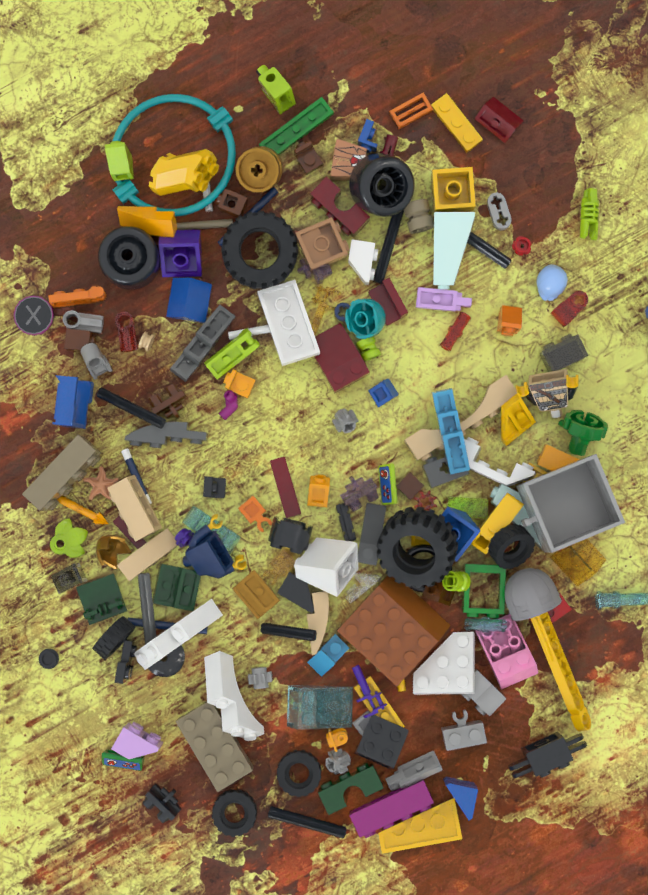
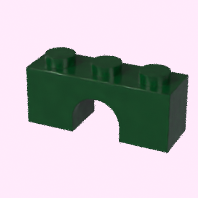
M367 762L356 767L357 771L351 774L347 771L339 775L338 780L334 782L329 780L320 785L321 788L318 789V794L328 815L347 807L343 794L350 786L359 787L365 797L384 788L373 763L369 765Z

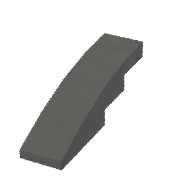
M219 305L196 332L195 337L183 350L182 355L172 365L170 371L187 382L236 316Z

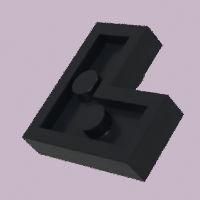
M124 640L121 661L117 664L114 683L123 684L129 680V677L132 678L134 666L131 665L132 657L135 658L133 653L137 651V645H134L135 640Z

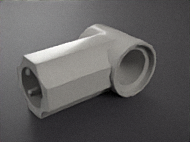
M71 310L64 314L63 323L67 329L86 330L102 334L104 316L77 313ZM72 316L78 318L75 325L68 324V319Z

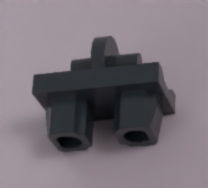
M156 783L146 793V798L143 801V805L147 809L151 810L156 806L160 810L157 818L162 823L169 819L172 821L182 809L177 804L178 800L173 796L176 790L173 788L169 792L164 787L161 789Z

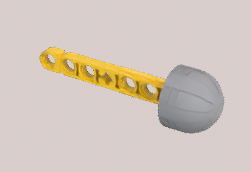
M526 568L517 571L509 578L505 586V602L513 621L531 619L567 710L571 714L570 717L575 729L579 732L590 730L591 719L589 713L584 706L583 698L548 614V611L558 606L562 601L557 587L552 579L539 569Z

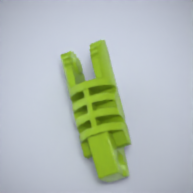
M594 188L584 190V197L581 201L580 238L583 239L587 238L588 232L590 233L589 237L591 240H597L599 200L597 199V189Z

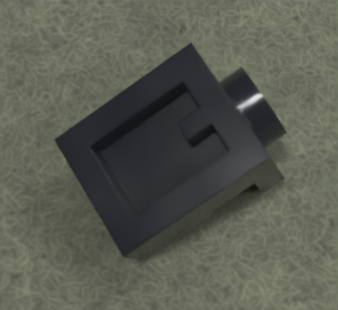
M204 476L203 497L225 498L226 479Z

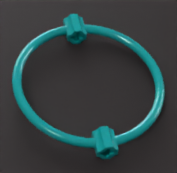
M167 94L144 101L131 110L118 126L112 141H121L129 124L140 113L158 104L168 102L188 103L210 114L207 120L217 133L222 130L226 138L228 147L227 166L217 187L201 201L177 209L157 207V211H174L175 217L197 212L218 198L231 179L235 166L236 148L234 137L229 127L233 119L223 106L216 110L205 101L192 96ZM130 180L115 181L117 186L112 190L123 204L129 200L135 206L155 207L135 196L139 191Z

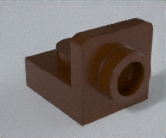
M303 141L295 147L294 156L306 175L323 166V162L311 141L307 143Z
M436 582L431 587L425 585L422 596L450 606L455 591H447L443 587L442 582Z

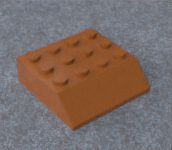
M387 575L342 623L337 631L395 686H398L438 643L451 625L410 587H406L405 583L401 582L399 584L395 582L393 576L389 577Z

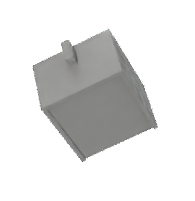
M597 454L585 457L516 486L529 518L522 519L521 522L524 527L532 523L544 553H553L625 523Z

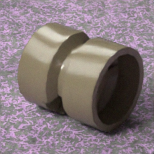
M428 199L411 201L404 209L405 217L409 218L407 225L410 234L434 228L432 215L428 214L430 211Z

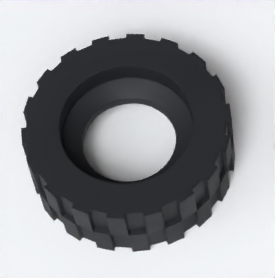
M507 525V527L500 529L491 538V542L488 545V553L500 568L513 569L530 558L534 551L535 540L522 525ZM515 541H519L515 548H513L509 552L504 553L505 549L510 544H512Z
M122 616L108 628L92 649L104 660L107 659L131 635L135 626Z
M305 750L288 752L281 758L277 767L279 786L283 788L285 793L287 792L291 796H307L309 793L314 792L321 780V766L317 758L312 753L305 752ZM296 763L306 765L309 770V777L303 783H295L290 779L289 770Z
M230 789V791L223 792L217 798L212 809V819L219 832L231 837L242 836L254 826L257 817V805L254 803L253 797L248 795L249 793L243 792L240 789ZM238 803L244 808L245 815L240 822L232 823L226 819L225 808L229 804Z

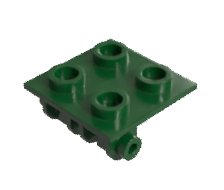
M114 573L76 587L84 609V618L88 620L89 625L127 612Z

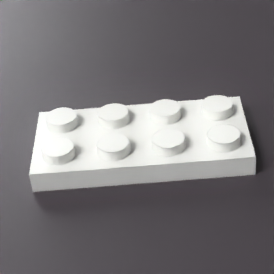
M296 280L257 291L281 365H288L319 355L320 350Z

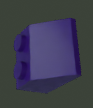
M176 230L174 237H159L162 277L202 276L200 230Z

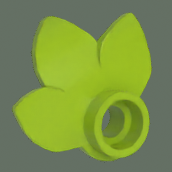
M65 519L56 526L55 536L50 541V548L55 554H66L70 558L80 557L85 553L80 545L85 541L88 531L83 528H73L71 520ZM57 541H62L64 546L61 548L57 547Z

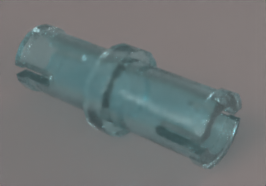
M482 617V619L466 618L465 625L469 626H465V629L467 631H482L483 633H489V631L505 632L507 625L502 624L507 622L505 619H490L489 617Z

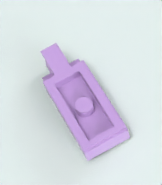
M418 287L416 308L455 312L460 311L461 307L471 308L472 298H464L462 293L458 291Z

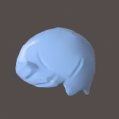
M550 264L545 266L538 274L536 283L542 300L553 301L565 290L568 278L566 272L561 267Z

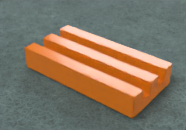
M423 92L390 110L389 114L399 130L432 112L433 108ZM423 99L424 102L396 116V113ZM427 106L426 109H424V110L420 111L419 113H417V114H415V115L409 117L408 119H406V120L400 122L401 119H403V118L409 116L410 114H412V113H414V112L420 110L421 108Z

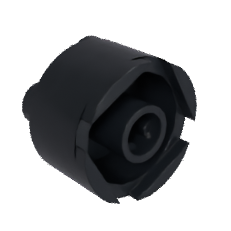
M274 516L268 541L271 542L270 546L278 549L288 547L290 552L301 554L304 550L306 551L313 526L309 525L306 528V523L288 518L278 521L279 517Z

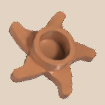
M99 467L100 472L96 478H84V481L89 482L93 487L89 499L93 500L96 495L102 494L111 500L110 492L107 488L117 483L119 479H108L104 468Z

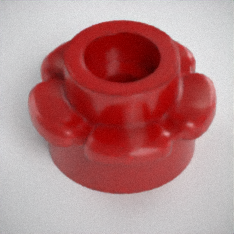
M519 236L512 243V249L519 256L527 255L531 251L532 243L528 238Z

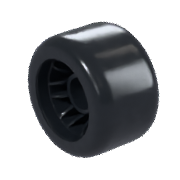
M375 153L362 158L355 165L350 176L349 189L352 199L361 209L376 216L389 217L400 213L410 203L414 194L415 182L411 169L404 161L391 155Z
M123 226L112 230L104 237L98 250V262L103 274L111 283L119 288L127 290L143 288L150 284L159 272L161 265L159 249L153 238L140 228ZM127 252H132L133 257L131 260H123V256Z

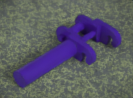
M360 666L352 667L364 694L362 698L356 700L357 703L368 699L373 708V711L363 715V717L367 718L378 713L380 708L382 710L385 709L384 706L387 703L383 704L380 697L382 692L375 691V694L371 695V690ZM376 697L379 703V706L375 707L372 701V698Z

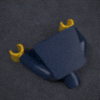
M215 514L211 517L210 524H205L190 539L188 543L189 548L183 557V564L185 567L193 566L196 573L200 576L207 575L219 579L234 572L235 568L239 570L245 569L247 564L246 561L238 563L244 559L242 554L237 555L234 562L216 531H211L213 528L219 529L223 523V520L218 524L213 522L218 518V514Z

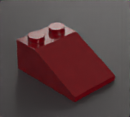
M341 323L315 336L320 354L314 356L334 394L370 374L360 353Z

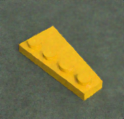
M452 798L379 832L382 854L462 839L455 799Z

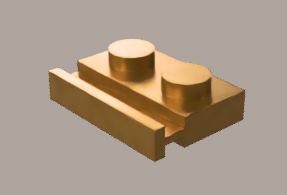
M255 570L232 588L257 619L280 601Z

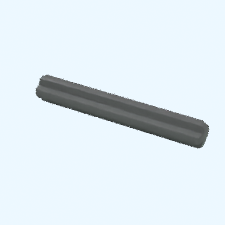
M140 573L138 574L146 645L156 638L150 574Z

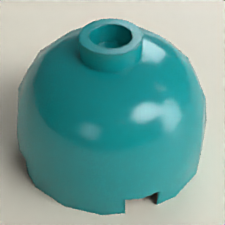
M362 298L352 301L350 308L345 313V322L348 330L357 335L355 337L359 339H367L379 334L386 322V314L383 307L373 299Z

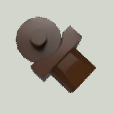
M173 383L165 388L170 396L167 400L163 401L159 393L149 398L153 407L151 410L154 414L159 415L170 408V410L164 413L166 418L173 414L176 419L180 417L178 411L184 407L181 403L175 407L174 405L187 396L183 390L180 391Z

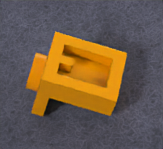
M233 369L231 373H227L223 383L226 384L225 388L227 390H232L234 393L248 399L256 380Z
M320 474L310 476L307 506L327 508L330 486L329 477Z

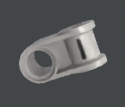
M89 343L81 348L80 352L94 380L107 371H113L107 358L96 344Z

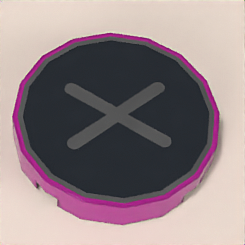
M39 296L25 297L19 301L14 311V320L17 327L27 335L32 336L44 334L52 326L55 317L49 302Z

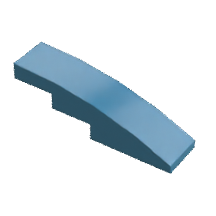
M449 388L432 392L450 475L469 471L470 467L453 390Z

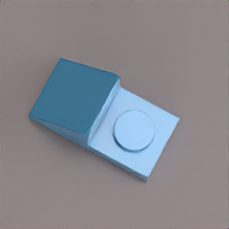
M334 634L307 663L322 677L350 647Z

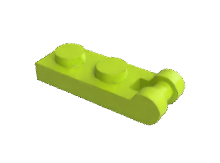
M248 328L240 332L235 339L204 362L216 379H219L259 347L260 343L257 339H253L252 333ZM244 341L247 343L245 348L241 346Z

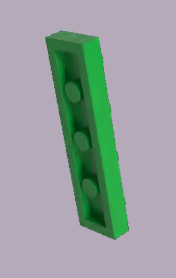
M321 97L259 143V146L271 148L280 155L334 115V112Z

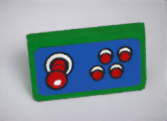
M105 750L101 756L103 765L142 771L145 758L143 755L127 759L112 750Z

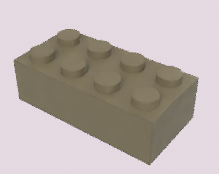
M78 434L22 495L39 511H53L60 503L58 501L59 497L67 496L72 491V485L76 481H81L86 476V470L90 466L94 467L101 458L99 456L102 453L88 439Z
M206 701L176 720V724L217 792L253 771L254 766L236 736H231L230 733L222 731L221 711L216 706Z

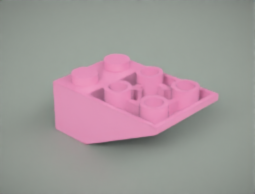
M510 614L475 629L501 690L538 674L537 664Z

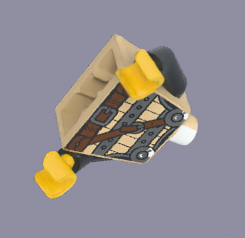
M567 369L529 375V387L527 382H524V386L515 385L517 396L525 397L533 405L538 406L540 411H550L552 418H558L563 414L561 408L568 407V401L573 399L577 391L579 375L569 377Z

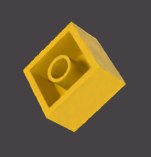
M473 167L432 170L431 184L434 212H473L476 207Z

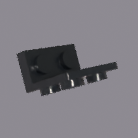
M372 715L354 754L390 770L394 769L409 730L381 717Z

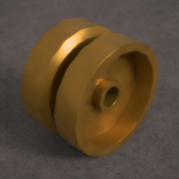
M257 146L245 151L238 158L236 164V177L239 183L246 190L252 192H264L274 187L281 179L283 173V163L280 156L273 149L266 146ZM258 165L263 169V172L257 170Z

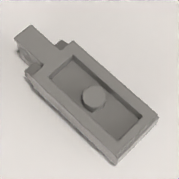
M431 751L397 767L398 770L394 772V775L385 779L390 790L393 791L398 788L408 787L443 769L435 752Z

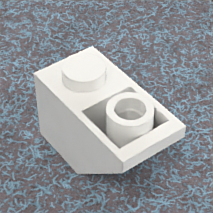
M352 239L348 263L364 285L369 286V280H374L375 269L371 267L372 261H377L378 249H374L375 243Z

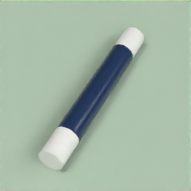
M129 449L122 450L121 453L131 476H136L149 503L152 504Z

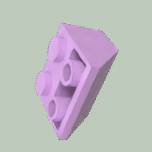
M129 722L123 727L111 749L127 759H132L157 752L164 742L160 740L161 737L159 735L143 731L144 727L136 722L131 724Z

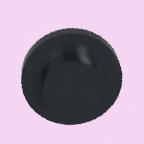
M45 649L39 655V663L43 668L52 669L59 662V655L54 649Z

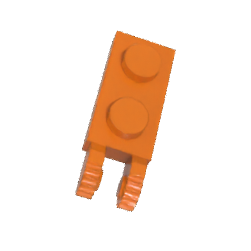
M92 286L89 291H85V289H75L71 293L57 291L54 292V295H48L51 306L57 308L102 302L106 300L107 295L103 287Z

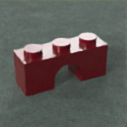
M326 176L310 193V198L312 199L310 202L318 210L322 208L326 212L325 216L328 219L332 217L334 222L337 221L341 226V231L346 236L351 235L354 238L370 221V216L356 203L349 210H339L335 206V200L341 195V189Z

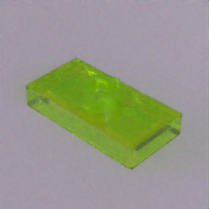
M448 497L447 506L466 512L470 518L487 519L489 499Z

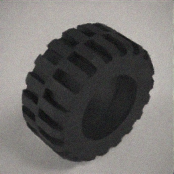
M251 211L242 217L239 216L233 224L229 225L223 237L221 251L224 265L232 278L243 286H248L252 289H266L276 286L288 278L294 269L298 256L297 238L291 226L282 217L279 218L272 212L258 211L252 213ZM254 232L268 233L278 244V257L268 268H252L242 258V243L248 235Z
M408 507L404 512L400 510L389 518L377 541V558L381 559L380 565L382 569L386 568V574L389 577L393 576L395 582L399 584L401 582L405 583V586L410 588L412 585L416 586V588H423L424 585L431 587L436 582L440 583L448 575L457 555L458 542L456 541V532L451 531L453 526L450 522L446 523L444 521V516L434 514L435 511L432 509L426 511L424 507H417L416 510H413V507ZM405 536L421 537L431 544L435 556L428 559L414 558L405 552L401 546L400 539Z

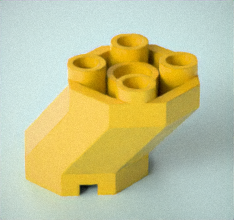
M207 149L178 156L168 153L166 154L168 157H159L151 170L150 176L153 177V183L149 181V187L159 196L188 189L194 192H204L208 188L209 181L213 175L218 172L217 158L213 152Z

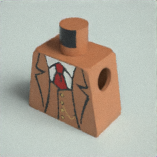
M336 139L330 180L349 181L355 165L362 158L366 157L367 149Z

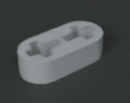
M498 192L492 193L487 199V208L493 226L497 230L503 231L510 226L511 215L504 196ZM493 198L501 201L499 203V210H497L495 204H491ZM499 213H501L503 219H507L504 226L501 223H497Z

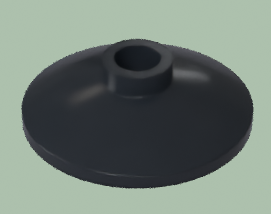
M182 645L167 654V661L160 659L148 669L160 677L175 675L180 671L185 661V652Z

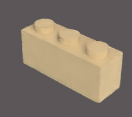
M135 475L126 477L107 488L110 492L111 500L119 510V516L125 521L128 533L134 538L135 542L162 529Z

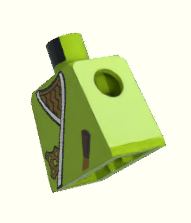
M262 65L257 69L256 73L259 76L258 80L261 89L280 115L296 104L292 88L275 67L268 69L266 65Z

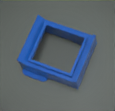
M55 375L60 383H58L54 414L56 421L52 422V424L68 428L86 429L88 403H92L94 383L80 381L78 377Z

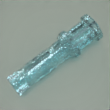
M597 591L595 594V604L598 610L602 609V607L618 609L624 605H648V593L620 594L618 591H613V593Z

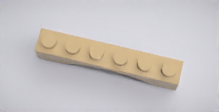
M507 375L487 387L479 407L470 417L460 423L463 436L467 434L465 430L469 427L475 429L483 424L482 419L486 416L492 418L500 413L499 408L517 394ZM421 429L404 440L416 461L419 459L425 461L433 456L431 452L436 448L439 451L444 449L439 429Z

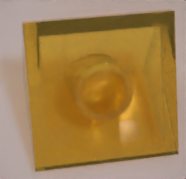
M588 539L555 551L550 556L552 561L576 587L595 575L606 561L604 556Z

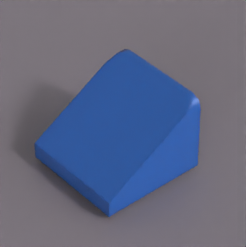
M390 379L383 380L368 390L378 407L399 395Z

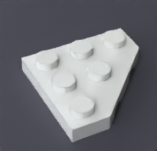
M453 632L413 673V694H475V633Z

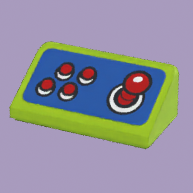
M393 463L380 465L378 471L381 504H397L395 466Z

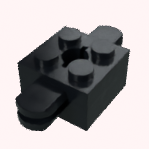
M555 732L522 747L521 750L525 758L508 765L510 771L515 770L511 773L512 777L518 778L532 772L536 777L540 776L541 778L551 774V770L557 767L563 769L569 766V762L574 760L571 754L587 747L586 741H581L584 739L583 734L580 733L564 739L560 733Z

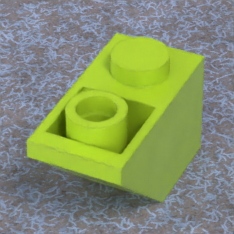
M112 141L110 144H105L109 171L113 180L134 179L133 159L125 142Z

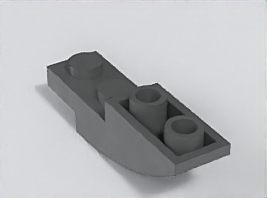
M166 422L162 429L149 425L125 436V440L130 441L132 446H142V443H149V447L162 448V445H167L168 438L172 442L182 443L183 439L190 440L191 444L202 445V441L208 440L207 432L189 431L188 422Z

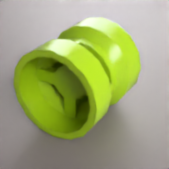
M374 336L362 339L356 343L357 349L362 353L361 357L364 362L381 355L379 348H376Z
M450 571L442 580L443 587L447 591L463 592L470 587L471 583L469 574L464 571Z

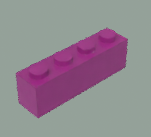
M420 780L408 787L398 788L349 811V816L359 837L364 836L368 838L374 835L377 829L382 827L383 829L390 828L399 819L404 821L413 816L412 813L418 810L420 812L428 810L434 802L424 780Z

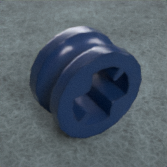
M340 303L335 307V317L339 321L344 322L345 317L338 315L340 313L339 308L343 307L344 309L346 307L349 309L350 305Z

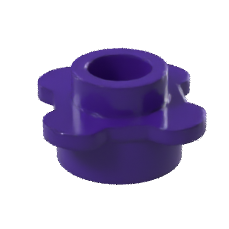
M187 528L182 529L175 536L176 544L180 548L188 546L194 532Z

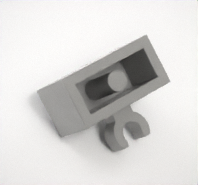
M465 709L461 719L456 717L455 711L452 712V718L457 724L441 727L446 750L487 743L483 722L477 720L466 723L468 713Z

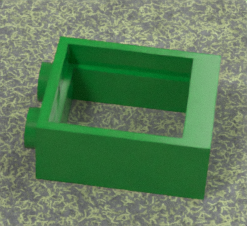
M464 564L463 571L468 573L469 576L470 572L499 573L498 608L469 607V587L466 591H463L462 612L467 613V617H479V613L487 614L488 618H499V614H504L506 569L500 568L498 565Z

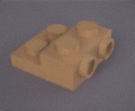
M332 217L295 232V236L311 271L346 258L348 256L347 251H350L346 240H342L339 234L341 233V228L338 222H334Z

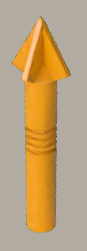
M64 496L59 497L58 501L60 504L93 520V523L109 524L100 512L95 513Z

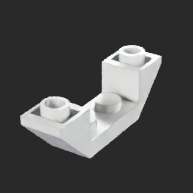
M470 437L467 440L464 439L469 467L472 471L507 487L535 477L534 467L524 462L522 465L516 464L510 478L507 477L508 473L497 468L496 471L490 469V465L484 461L479 460L478 463L475 462L481 450V447L478 445L479 442Z

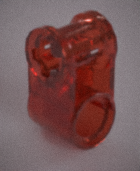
M583 291L574 292L550 314L564 328L588 304L587 294ZM575 298H582L581 304L578 303L576 305L574 303L576 300Z

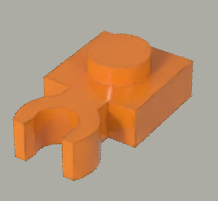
M254 496L238 508L250 524L254 521L257 522L259 531L264 532V529L261 527L263 521H267L270 526L272 525V521L269 518L263 517L262 514L266 510Z

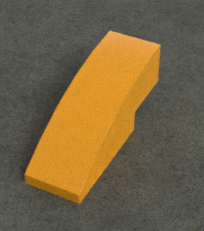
M117 207L121 226L137 227L153 236H175L177 224L174 211H157V207Z

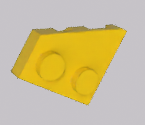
M517 394L501 406V441L506 446L536 423L524 401Z

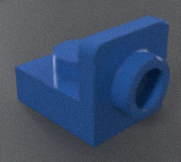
M366 119L357 145L366 148L367 153H371V151L376 153L378 144L371 142L376 129L373 128L374 121Z

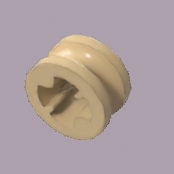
M145 331L140 339L138 348H145V351H149L155 335H148V332Z

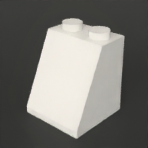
M316 538L312 544L308 545L305 553L295 561L296 578L338 597L359 569L357 543Z

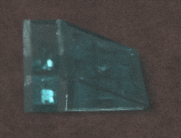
M289 685L287 726L294 729L352 727L353 687Z

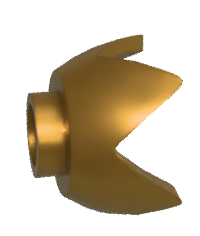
M106 535L97 541L96 555L101 566L105 563L109 567L117 569V555L132 553L125 543V538L118 535Z

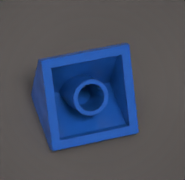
M173 278L166 317L205 323L212 284L194 278Z
M447 506L441 515L445 517L444 521L446 523L450 522L453 526L451 531L456 532L458 550L455 561L457 562L481 530L466 512Z
M450 777L443 778L448 790L468 820H471L478 793L477 786L474 782Z

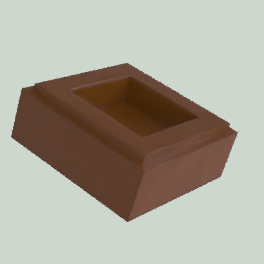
M409 472L396 487L411 500L424 485Z

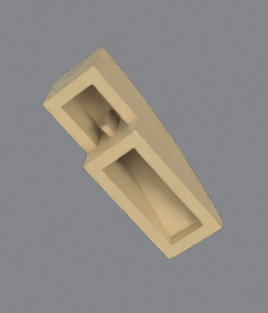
M167 528L117 566L128 581H132L138 574L144 572L177 547V541Z
M325 591L312 592L314 612L307 613L308 629L316 630L317 632L316 640L310 641L312 655L317 653L326 631L329 596L328 592Z

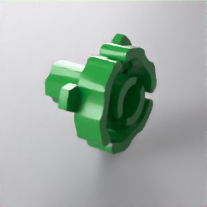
M571 410V412L565 414L564 420H560L558 425L568 430V433L572 435L568 447L569 452L574 455L584 456L590 441H600L601 438H605L608 424L599 416L587 412L585 420H583L584 411Z

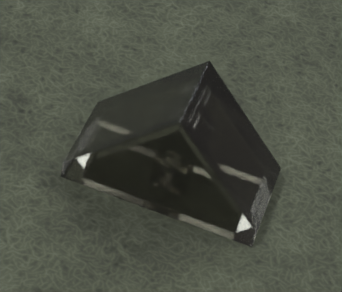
M74 563L51 576L59 594L87 582L80 563Z

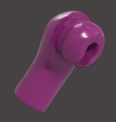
M227 390L224 393L226 407L218 413L224 420L231 416L238 408V396L232 390Z

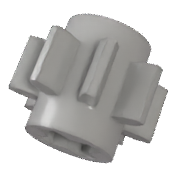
M345 408L338 410L335 413V419L332 420L338 432L343 431L344 433L352 432L356 428V423L359 422L352 409L348 411Z
M266 667L252 668V674H248V684H253L254 689L268 688V682L273 681L272 671L267 672Z
M341 748L337 752H335V749L329 751L328 755L330 757L326 758L327 769L330 772H334L335 775L347 772V766L351 763L349 754L346 751H342Z

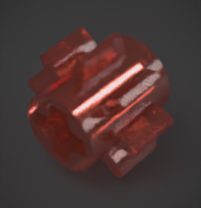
M430 490L425 495L422 491H419L420 497H413L417 501V505L414 508L422 507L423 503L420 502V499H425V497H428L430 506H425L424 510L429 511L431 507H437L436 504H433V500L437 496L431 497Z

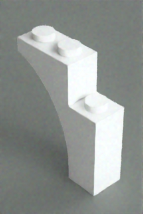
M210 599L133 654L137 662L146 670L219 619L223 614L214 601Z
M218 651L204 657L207 703L221 709L222 731L230 733L231 736L244 738L246 741H253L256 737L263 735L264 726L251 714L239 691L234 672L233 656Z

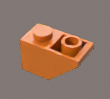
M502 305L499 312L497 332H501L503 336L513 337V334H517L522 328V308Z

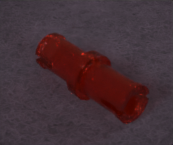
M460 312L453 325L449 326L447 335L440 343V346L446 351H451L457 339L462 337V331L469 320H471L468 314Z

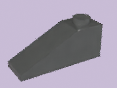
M372 503L366 504L358 548L359 563L377 565V541L383 530L386 506Z

